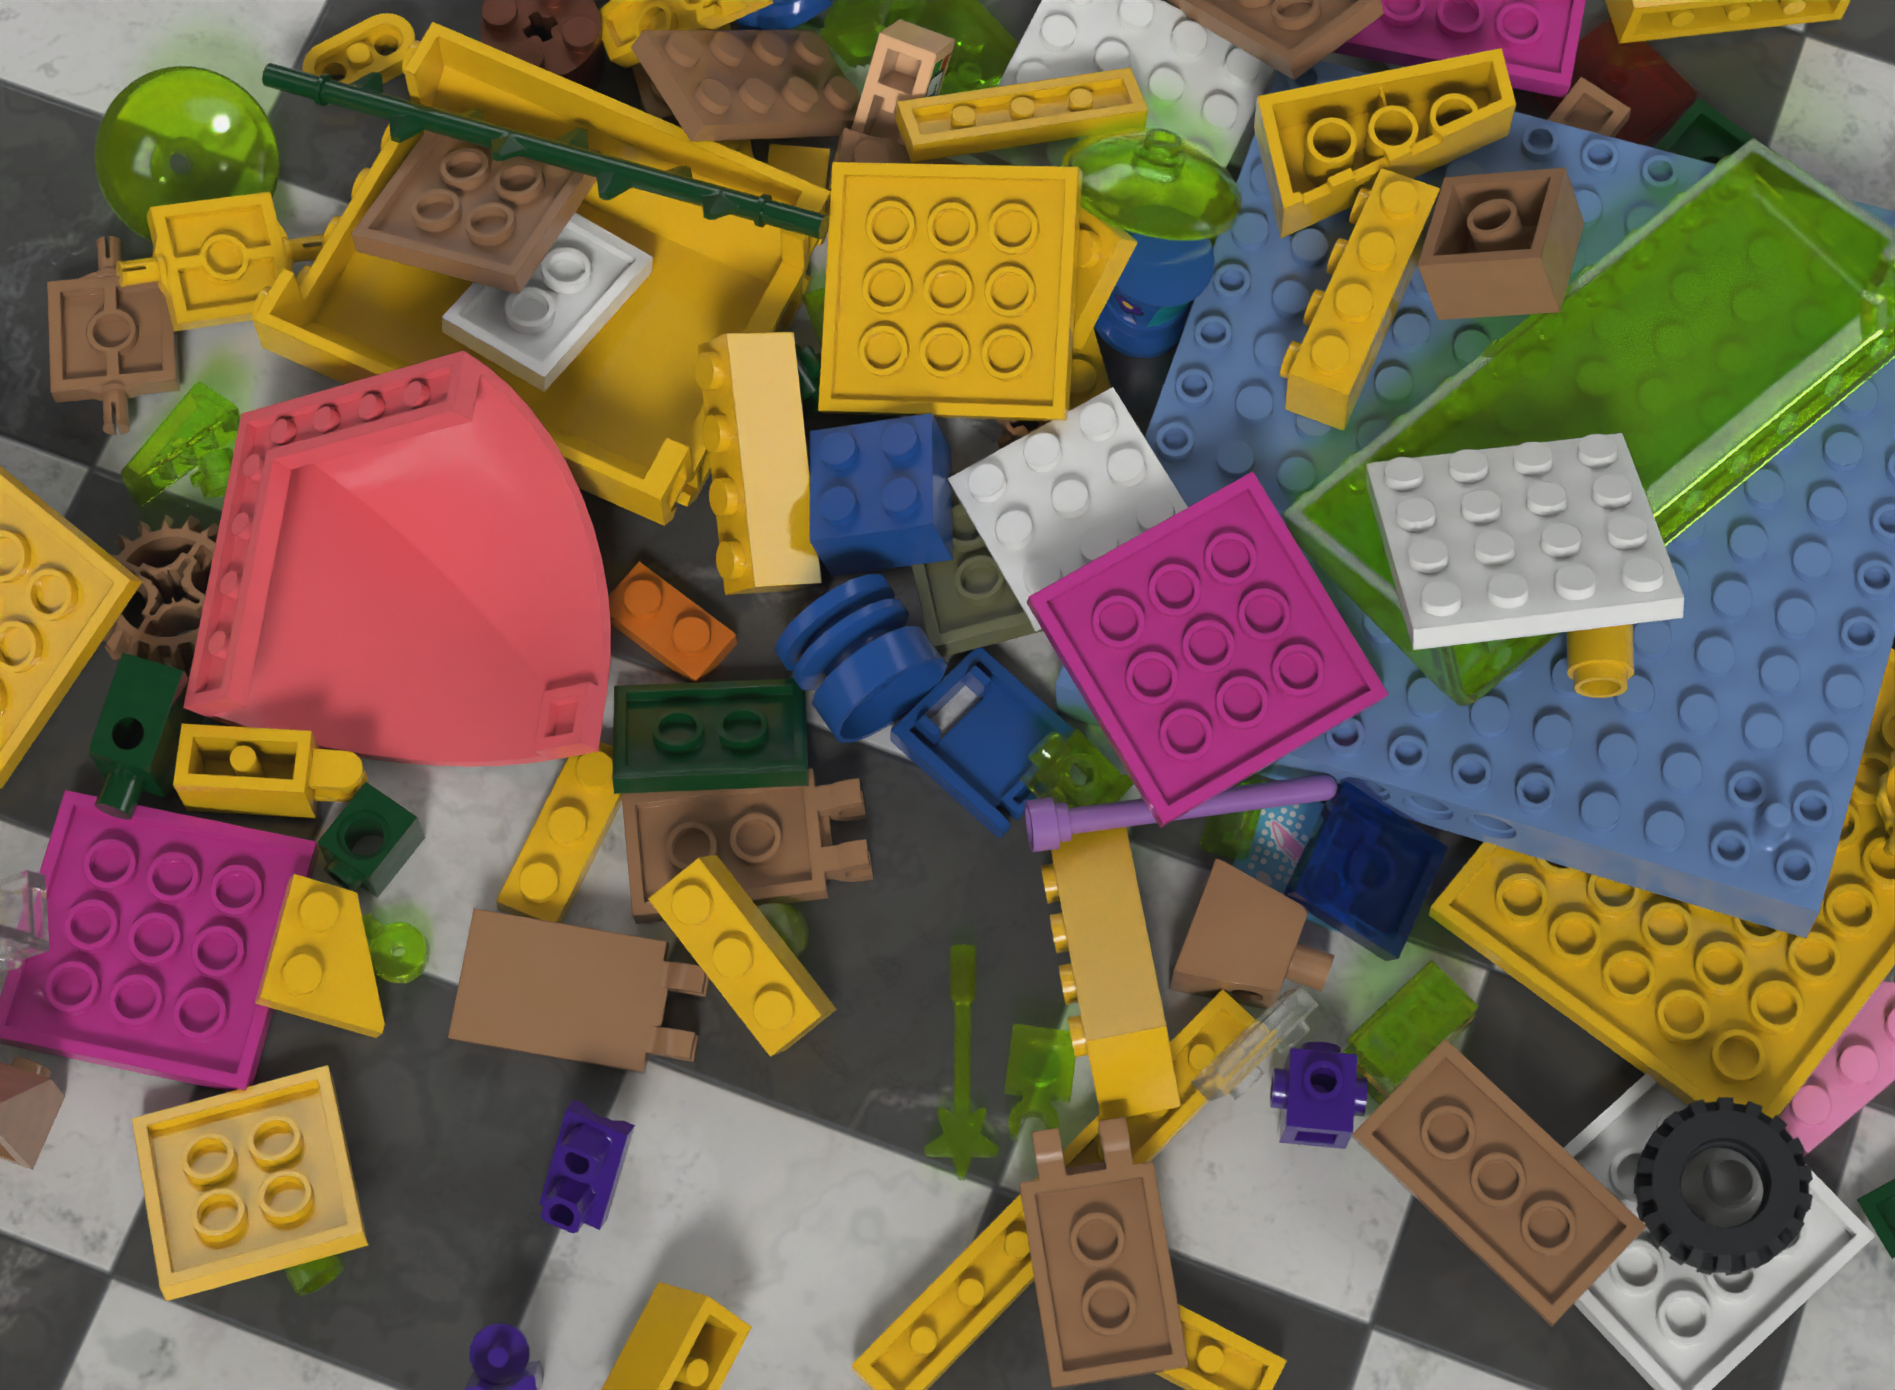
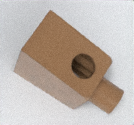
M1215 859L1175 965L1169 989L1212 999L1223 989L1238 1004L1273 1009L1284 979L1322 992L1335 955L1298 942L1309 912L1303 905L1234 866Z

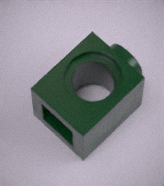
M365 782L317 843L327 863L324 871L343 888L354 892L361 886L378 898L422 843L425 836L417 816ZM376 835L383 838L380 848L372 854L358 855L352 852L355 843L362 837Z

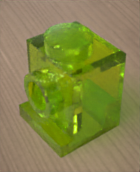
M1078 728L1061 736L1054 730L1043 738L1027 756L1033 765L1020 778L1039 799L1052 797L1054 803L1066 802L1068 808L1118 802L1134 785L1130 776L1127 773L1122 775ZM1073 764L1087 777L1083 786L1077 785L1071 779L1070 769Z

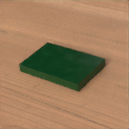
M794 678L614 686L612 775L614 794L809 786L806 690H802Z

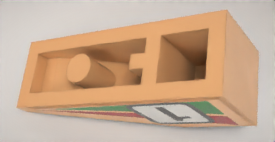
M901 19L881 31L851 130L905 146L895 120L897 101L939 95L955 39Z

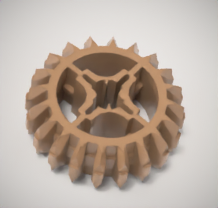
M165 514L161 523V530L152 532L147 523L140 521L138 526L140 537L133 542L128 537L118 534L116 544L121 553L119 555H110L143 581L137 592L141 594L144 602L147 604L142 611L144 621L138 629L128 622V602L103 639V642L107 641L105 649L113 660H120L123 652L184 670L189 678L205 600L204 593L208 585L206 578L210 573L219 529L216 523H213L203 531L199 519L190 515L183 527L178 529L174 519ZM179 594H186L188 599L183 598L179 601ZM172 596H176L178 602H175ZM172 597V604H165L163 598L168 600ZM185 630H193L189 633L177 636L179 633Z

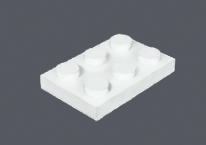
M574 213L520 294L474 282L442 316V332L545 392L652 273L653 257L581 215Z

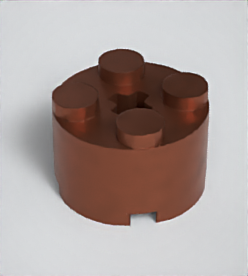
M485 0L481 9L480 33L482 43L594 91L597 90L598 81L603 73V69L605 70L606 55L602 42L600 14L593 0Z

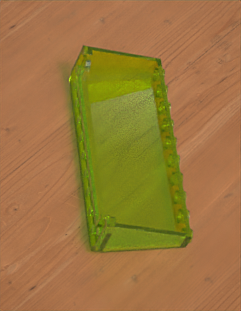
M1752 138L1734 154L1721 159L1710 173L1690 189L1677 194L1666 208L1646 224L1632 230L1621 244L1597 263L1584 268L1577 278L1567 286L1561 312L1530 314L1528 318L1503 338L1490 343L1479 357L1459 373L1445 379L1434 393L1410 412L1397 417L1385 432L1360 452H1355L1348 456L1336 471L1316 487L1298 496L1292 506L1283 512L1285 524L1298 546L1440 691L1460 706L1472 704L1488 693L1559 633L1413 650L1366 486V464L1389 461L1398 457L1415 458L1455 453L1465 449L1482 450L1516 446L1526 442L1541 443L1583 438L1592 434L1609 435L1622 433L1664 545L1666 546L1895 358V229Z

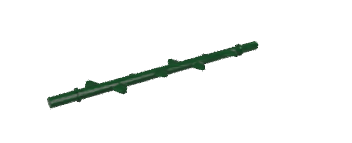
M268 63L263 71L262 83L266 87L313 99L320 106L331 104L389 120L391 140L397 143H401L425 130L490 148L492 159L495 161H504L519 156L596 177L599 198L603 200H611L631 188H636L701 206L703 217L708 220L734 215L752 220L755 226L758 227L770 225L817 239H822L827 231L828 215L774 201L772 196L768 194L756 196L694 179L691 168L688 166H678L665 171L589 150L587 130L583 128H576L555 140L486 122L484 121L483 111L479 109L456 114L383 94L382 74L377 72H371L347 84L334 80L333 76L324 73L318 76L274 63Z

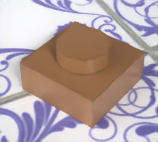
M1580 77L1548 120L1615 138L1628 121L1631 108L1583 77Z

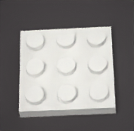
M1113 387L1070 410L1067 421H1051L948 478L954 493L1035 632L1042 628L1026 603L1029 596L1188 508Z

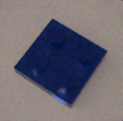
M1344 781L1337 784L1335 796L1330 800H1326L1283 895L1300 903L1310 914L1384 961L1399 959L1449 847L1349 782Z

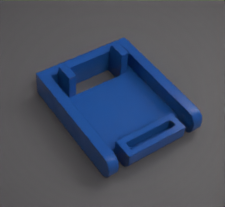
M982 647L970 652L890 730V741L998 838H1002L1011 828L1008 820L998 811L999 808H1002L1009 816L1019 821L1025 815V801L1041 799L1072 768V762L1058 751L1061 747L1077 760H1080L1090 749L1086 740ZM964 686H967L981 701L940 740L941 729L930 719Z

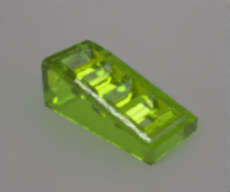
M201 381L195 383L121 470L120 475L131 499L140 506H143L237 438L241 417L237 406Z

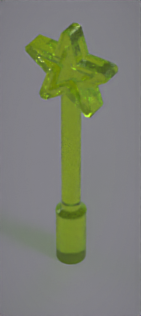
M967 944L950 947V1000L955 1003L954 1114L944 1107L938 1108L937 1116L943 1134L925 1146V1155L927 1157H951L957 1179L960 1181L966 1179L973 1157L996 1158L999 1155V1147L981 1135L987 1116L986 1108L981 1107L970 1115L971 1003L976 999V947Z

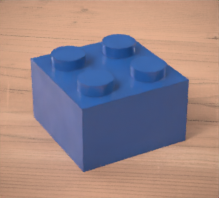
M932 413L810 431V543L831 577L953 560L952 487L948 480L952 476V450Z

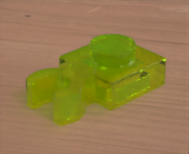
M1013 1024L1004 1094L1023 1096V1101L1019 1102L1012 1109L1009 1116L1008 1136L1011 1141H1018L1020 1125L1027 1118L1034 1117L1040 1119L1044 1123L1046 1130L1059 1128L1058 1114L1050 1103L1051 1100L1070 1103L1076 1061L1070 1031Z

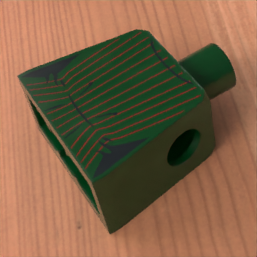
M122 652L89 746V756L105 779L94 804L98 810L119 819L131 820L142 792L159 798H166L170 794L174 782L181 724L202 725L205 716L183 708L189 681L184 670Z

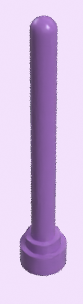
M1316 775L1233 786L1175 820L1326 801L1335 796L1337 783L1329 775ZM1049 797L1026 800L1024 805L1026 831L1032 853L1059 849L1060 842L1071 841V834L1157 823L1143 798L1068 808L1066 802L1054 803L1053 798Z

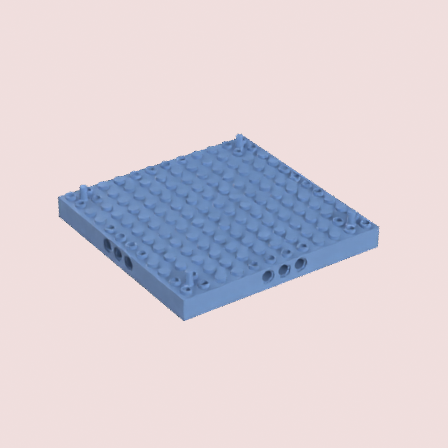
M1320 61L1295 80L1277 70L1269 94L1370 73ZM1514 111L1508 136L1414 179L1438 187L1441 190L1444 177L1566 167L1584 220V226L1561 312L1438 320L1417 265L1345 430L1342 431L1285 410L1288 379L1280 377V369L1290 343L1293 340L1302 343L1309 329V326L1303 325V319L1315 289L1326 291L1332 275L1326 273V269L1338 238L1349 240L1355 227L1354 224L1349 223L1352 207L1280 239L1256 134H1254L1213 247L1215 261L1212 278L1209 285L1193 302L1145 439L1188 507L1248 473L1254 472L1389 694L1384 700L1255 774L1275 780L1329 775L1337 783L1335 798L1807 938L1820 912L1895 636V212ZM1622 433L1684 595L1683 618L1633 624L1634 674L1628 679V689L1623 694L1608 698H1592L1578 694L1574 690V680L1570 679L1567 675V632L1413 650L1366 486V463L1389 461L1398 457L1415 458L1448 454L1465 449L1482 450L1516 446L1526 442L1541 443L1583 438L1592 434L1609 435ZM1062 665L1055 684L1057 714L1100 727L1066 668Z

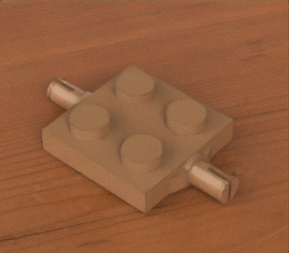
M104 236L96 241L98 252L97 272H92L79 279L47 282L51 394L56 403L91 399L103 401V431L110 435H117L118 427L122 435L130 431L128 399L143 394L180 391L178 333L173 331L166 297L159 289L157 282L126 287L119 285L118 279L120 276H117L116 262L122 261L123 241L118 237L109 236L108 245Z

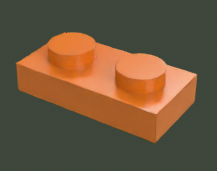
M640 561L608 596L611 625L688 683L704 682L737 645V635Z

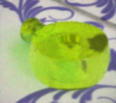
M367 913L362 917L366 937L371 940L369 952L373 971L379 977L391 983L401 984L416 979L424 972L430 957V945L427 937L420 929L406 922H392L383 925L372 913ZM397 949H405L403 955L399 957L393 956Z

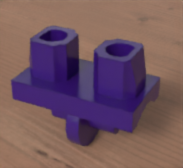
M573 1099L564 1114L539 1202L543 1206L541 1218L544 1222L570 1233H577L583 1224L598 1230L602 1228L610 1212L635 1125L626 1121L600 1117L593 1113L584 1103Z
M493 1323L483 1327L475 1335L469 1352V1360L474 1372H472L465 1390L541 1389L543 1376L540 1360L529 1362L530 1346L526 1336L518 1327L509 1323Z

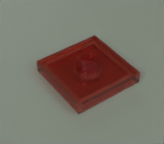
M1611 17L1578 41L1569 91L1580 77H1583L1631 108L1628 121L1615 138L1642 144L1694 104L1698 93L1645 41L1619 44ZM1529 91L1551 114L1564 99Z

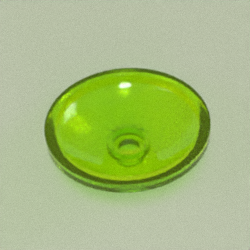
M192 66L167 67L152 71L134 80L113 99L106 109L95 139L94 161L96 175L106 201L125 225L150 242H152L146 217L150 207L271 192L273 198L277 187L280 168L278 142L271 122L263 108L238 83L224 75L204 68ZM173 154H181L187 158L189 162L187 174L180 175L172 170L170 158Z
M1132 127L1094 133L1071 145L1064 153L1060 166L1079 167L1082 170L1081 207L1111 225L1144 236L1167 240H1201L1225 233L1235 225L1242 206L1241 192L1227 169L1195 143L1166 129Z

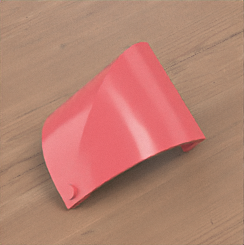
M463 350L241 414L183 708L229 726L312 731L319 749L350 751L360 758L407 764L462 767L505 766L549 761L598 752L611 659V622L603 561L591 518L567 462L540 420L511 386L488 366Z

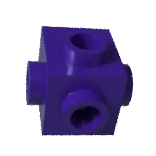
M1307 1042L1301 1045V1049H1290L1284 1069L1273 1068L1270 1108L1281 1109L1279 1143L1346 1149L1353 1134L1354 1116L1364 1117L1367 1104L1368 1079L1365 1076H1356L1358 1054L1341 1053V1047L1333 1043Z

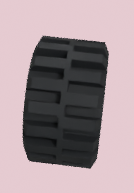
M1718 1097L1715 1102L1705 1103L1704 1099L1689 1103L1687 1108L1678 1113L1675 1111L1665 1118L1663 1123L1652 1133L1638 1160L1637 1172L1634 1178V1194H1636L1638 1203L1636 1210L1639 1219L1645 1223L1650 1232L1648 1237L1657 1248L1659 1246L1663 1247L1671 1255L1669 1257L1671 1260L1681 1266L1685 1263L1697 1268L1696 1272L1711 1275L1713 1272L1725 1273L1726 1276L1741 1274L1743 1271L1752 1268L1757 1269L1768 1263L1786 1249L1790 1242L1797 1237L1805 1224L1803 1220L1806 1213L1810 1210L1813 1194H1809V1183L1813 1180L1811 1165H1805L1802 1156L1805 1149L1799 1138L1792 1139L1785 1130L1788 1124L1777 1115L1772 1119L1762 1113L1763 1106L1750 1101L1746 1105L1733 1103L1734 1098ZM1720 1147L1736 1151L1746 1157L1758 1171L1763 1185L1762 1200L1755 1214L1744 1223L1733 1227L1713 1226L1698 1218L1687 1206L1681 1191L1682 1174L1691 1158L1705 1149Z

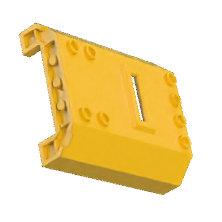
M432 22L422 40H415L411 43L403 59L402 73L405 75L411 101L456 114L479 109L483 111L484 121L553 140L576 128H583L587 130L589 148L601 151L603 154L665 171L678 166H688L691 168L694 179L756 196L768 194L772 196L774 201L828 215V227L824 237L817 239L770 225L758 227L755 226L754 221L734 215L708 220L703 217L701 206L636 188H631L611 200H603L599 198L598 183L596 181L575 213L652 256V273L549 388L543 392L442 332V316L474 282L356 251L351 233L425 133L424 130L401 143H397L391 140L389 123L382 137L381 152L371 168L365 167L358 174L352 188V200L341 217L335 216L329 222L323 235L322 249L312 266H304L297 277H295L293 272L283 268L272 287H264L257 296L252 309V320L262 348L343 384L464 350L495 372L531 408L551 435L580 489L665 526L674 518L677 509L674 504L677 502L688 507L693 503L711 473L709 452L706 450L702 438V427L705 420L703 392L697 383L695 375V365L698 357L697 345L727 333L788 332L806 299L813 278L805 274L810 256L816 245L821 246L824 244L829 230L830 191L714 141L691 142L683 128Z

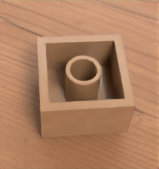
M1566 167L1444 177L1418 263L1419 271L1438 320L1561 312L1584 226V220Z

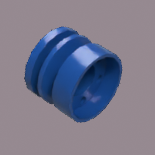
M867 574L851 579L828 591L811 603L789 623L778 638L774 651L787 670L793 671L792 677L802 690L815 691L812 705L839 743H852L870 737L895 723L909 713L941 681L947 668L944 659L920 626H906L909 612L900 599H894L895 593L881 574Z

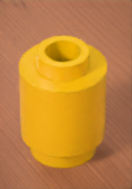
M1633 624L1567 632V675L1570 679L1574 680V690L1580 695L1592 698H1608L1623 694L1628 689V679L1634 674Z

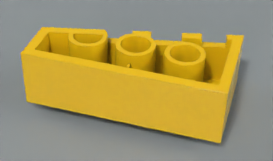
M1502 48L1257 96L1254 130L1280 239L1352 207L1362 187L1372 189L1381 168L1414 179L1508 136L1516 101Z
M1122 827L1071 834V841L1060 842L1059 849L1051 850L1053 863L1041 865L1048 904L1060 902L1062 913L1049 916L1056 953H1070L1071 963L1058 965L1066 1005L1079 1003L1081 1015L1068 1017L1075 1057L1089 1056L1102 1121L1181 1107L1167 1026L1127 828Z

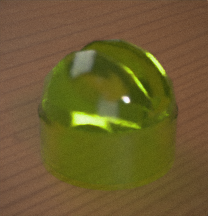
M336 1254L285 1268L284 1270L287 1280L296 1295L305 1296L331 1283L343 1272L345 1267Z

